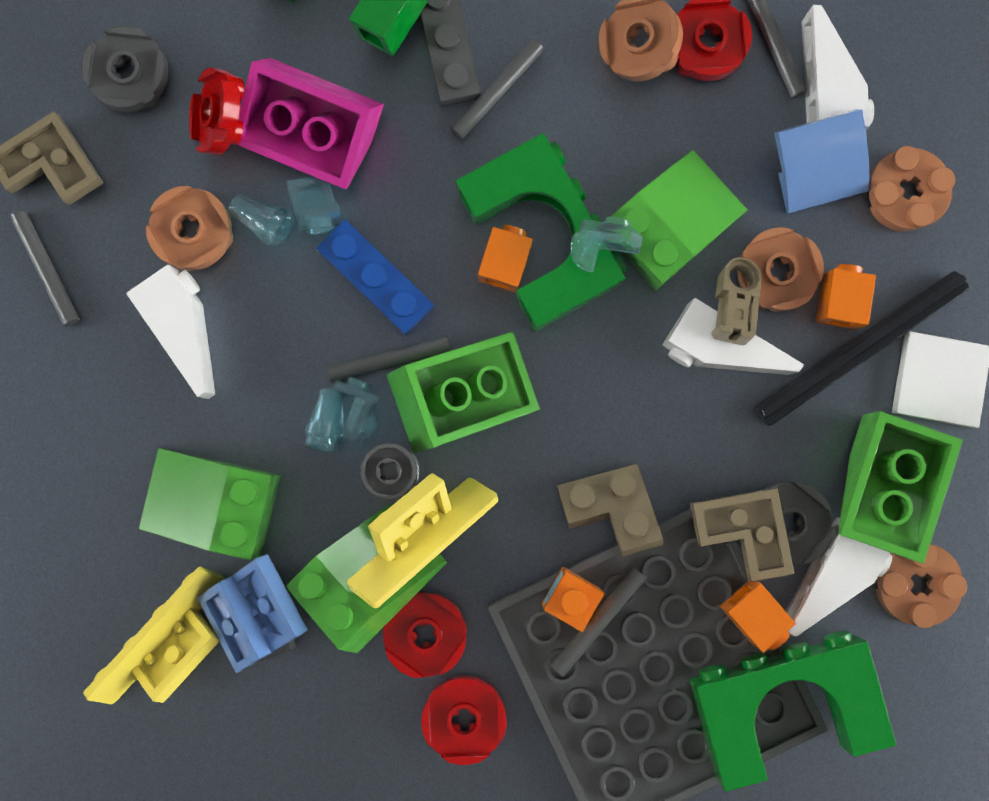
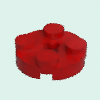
M690 0L678 12L677 15L683 28V41L676 63V68L680 75L689 78L693 77L701 81H716L738 70L751 47L752 28L747 15L742 10L739 12L735 7L731 6L730 0ZM705 30H711L712 36L719 37L720 39L713 47H707L699 39L703 37Z
M209 67L201 73L197 81L205 83L201 95L192 94L189 109V132L191 140L200 142V146L195 147L198 152L221 155L228 149L230 144L238 145L242 139L243 123L239 119V111L245 85L241 77L233 76L230 71Z
M419 591L383 627V643L386 655L396 669L413 678L444 674L457 664L464 652L467 625L460 609L452 600L436 592ZM428 623L434 627L432 634L436 637V640L433 643L425 641L420 645L415 641L418 634L413 629L417 625L424 627Z
M469 675L451 677L436 685L425 702L421 718L423 736L428 745L432 746L441 755V758L457 765L476 764L490 756V753L496 749L497 745L504 738L507 724L505 705L496 688L489 682ZM460 709H468L470 715L476 716L477 721L469 724V730H461L460 724L453 723L452 716L459 715Z

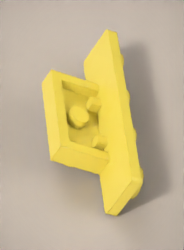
M431 473L368 525L378 555L347 580L349 589L373 608L380 607L498 503L497 493L475 479L467 478L452 492L447 494L444 480Z
M201 566L186 576L175 593L154 611L152 618L136 635L124 644L123 649L96 674L94 681L83 692L88 701L114 704L137 679L152 701L164 703L220 642L213 628L199 612L202 606L197 598L225 578L221 574Z

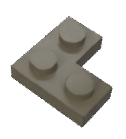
M53 111L0 145V182L7 191L14 194L43 174H46L62 201L71 205L104 184V182L61 116Z
M637 463L557 485L569 529L610 518L622 556L663 545V537Z
M778 488L690 503L698 546L702 547L740 540L749 581L753 582L794 574Z

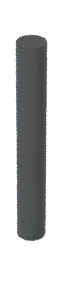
M748 0L791 99L803 95L807 90L767 1Z
M532 39L450 129L459 139L462 140L540 56L544 51L543 46L537 40Z
M21 210L13 213L10 218L63 325L68 327L78 323L80 318L27 212Z
M446 336L329 366L327 371L329 379L333 383L427 359L449 352L451 348Z
M633 567L593 614L584 631H579L551 664V667L564 677L647 578Z

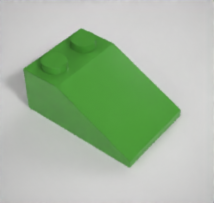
M692 150L639 191L607 219L604 224L606 230L605 237L656 292L747 211V208L696 152Z
M513 332L407 364L386 374L413 454L540 410Z
M881 411L863 414L850 452L838 535L924 564L963 440Z
M158 448L139 529L204 550L247 560L256 559L263 554L281 475Z
M392 503L316 555L285 586L338 650L358 653L447 563L441 554L437 555L378 608H373L349 589L347 580L378 555L368 525L377 519L381 513L394 505Z

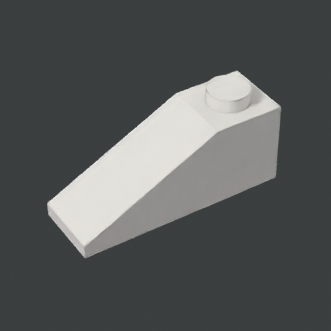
M813 5L801 21L804 82L807 90L805 93L807 123L855 109H862L865 129L867 130L874 118V103L871 99H868V85L822 5Z
M167 264L126 294L197 397L210 399L215 395L204 308L196 295L200 291V287L188 271L180 272Z
M696 298L686 305L662 346L670 350L668 356L688 368L693 364L697 367L790 375L800 372L804 365L757 335L746 345L714 339L711 332L716 328L718 311Z
M836 517L832 524L834 529L831 543L826 551L811 563L786 609L787 614L796 623L788 631L795 637L875 583L877 577L883 576L891 565L892 555L890 552L838 535L839 517Z

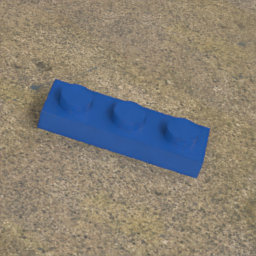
M346 219L316 248L405 335L435 307L421 291Z

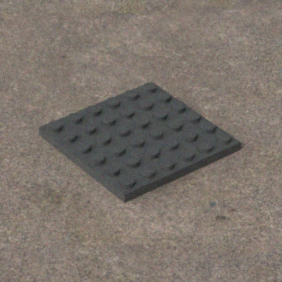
M691 508L658 524L663 537L662 546L622 556L617 543L567 567L568 570L598 586L604 592V596L594 613L633 567L647 579L564 677L551 667V664L579 630L546 612L542 606V601L560 571L487 605L578 801H685L719 784L713 769L689 678L700 676L699 670L719 664L724 665L725 669L741 665L743 657L763 652L748 641L719 607L749 581L740 546L737 540L702 547L698 546ZM785 642L774 650L768 648L764 653L767 657L782 654V648L787 646ZM804 680L787 681L771 689L760 702L755 716V733L763 762L829 731Z

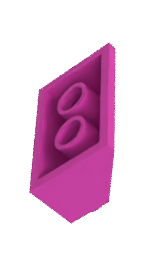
M272 58L252 61L240 105L239 119L243 123V135L238 145L333 185L347 189L372 144L384 104Z

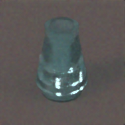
M238 194L229 206V214L241 222L264 245L280 246L286 241L292 231L293 219L288 216L287 210L249 198L244 194Z
M333 389L319 390L318 399L303 432V436L306 437L305 446L307 448L324 452H338L339 444L344 443L343 392Z

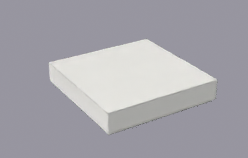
M911 331L904 334L891 414L968 428H979L989 369V346Z

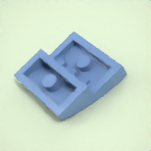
M855 109L774 132L782 172H779L778 175L786 213L796 212L869 191V155L862 109Z
M268 554L254 559L233 576L219 581L197 598L236 673L308 631Z

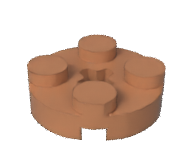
M621 0L615 6L616 11L611 15L609 21L605 18L600 28L599 50L603 60L619 77L629 81L650 80L659 76L662 72L671 70L677 63L678 53L683 41V28L678 15L668 3L662 0ZM644 28L645 32L650 35L648 41L641 47L634 43L631 44L632 38L638 37L639 30Z
M911 146L899 148L897 151L881 159L869 173V191L866 194L869 193V201L872 205L870 210L877 221L891 230L909 232L924 228L939 220L947 211L952 200L955 175L937 156L929 151ZM901 181L904 183L909 181L914 183L918 195L905 199L902 196L905 190L900 186Z
M179 186L164 192L154 201L150 209L152 214L149 219V226L146 225V237L153 252L164 262L183 271L200 270L217 262L225 254L226 249L232 245L231 217L224 204L212 193L206 190L191 188L190 186ZM186 219H189L192 223L199 222V227L196 230L197 234L192 238L188 235L184 237L180 235V232L184 230L182 222Z
M772 228L753 238L740 253L739 257L753 261L760 269V310L773 312L791 311L804 305L814 296L819 282L823 278L824 262L820 250L808 237L804 238L789 228ZM779 259L781 265H789L790 272L785 274V281H779L777 276H772L770 269L774 267L773 260ZM737 271L740 287L748 288V278L744 273Z
M931 544L924 564L890 553L892 555L891 565L883 576H878V589H875L877 599L882 608L896 620L921 628H930L947 620L956 611L961 598L967 592V581L962 576L961 569L953 556L943 548ZM914 574L919 577L926 576L928 580L926 583L927 589L923 593L918 591L913 594L911 591L914 586L911 578Z

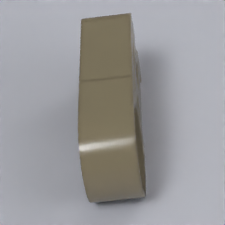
M738 257L732 259L718 275L715 298L719 299L716 328L711 332L712 337L716 340L746 345L756 335L761 272L758 266L747 258ZM736 270L744 273L748 278L749 287L739 288L735 286L730 280V271Z

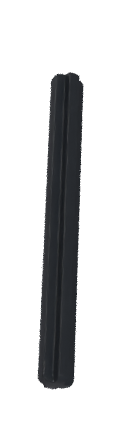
M956 271L949 273L758 404L756 411L760 419L768 426L775 424L963 295L969 289L965 276Z

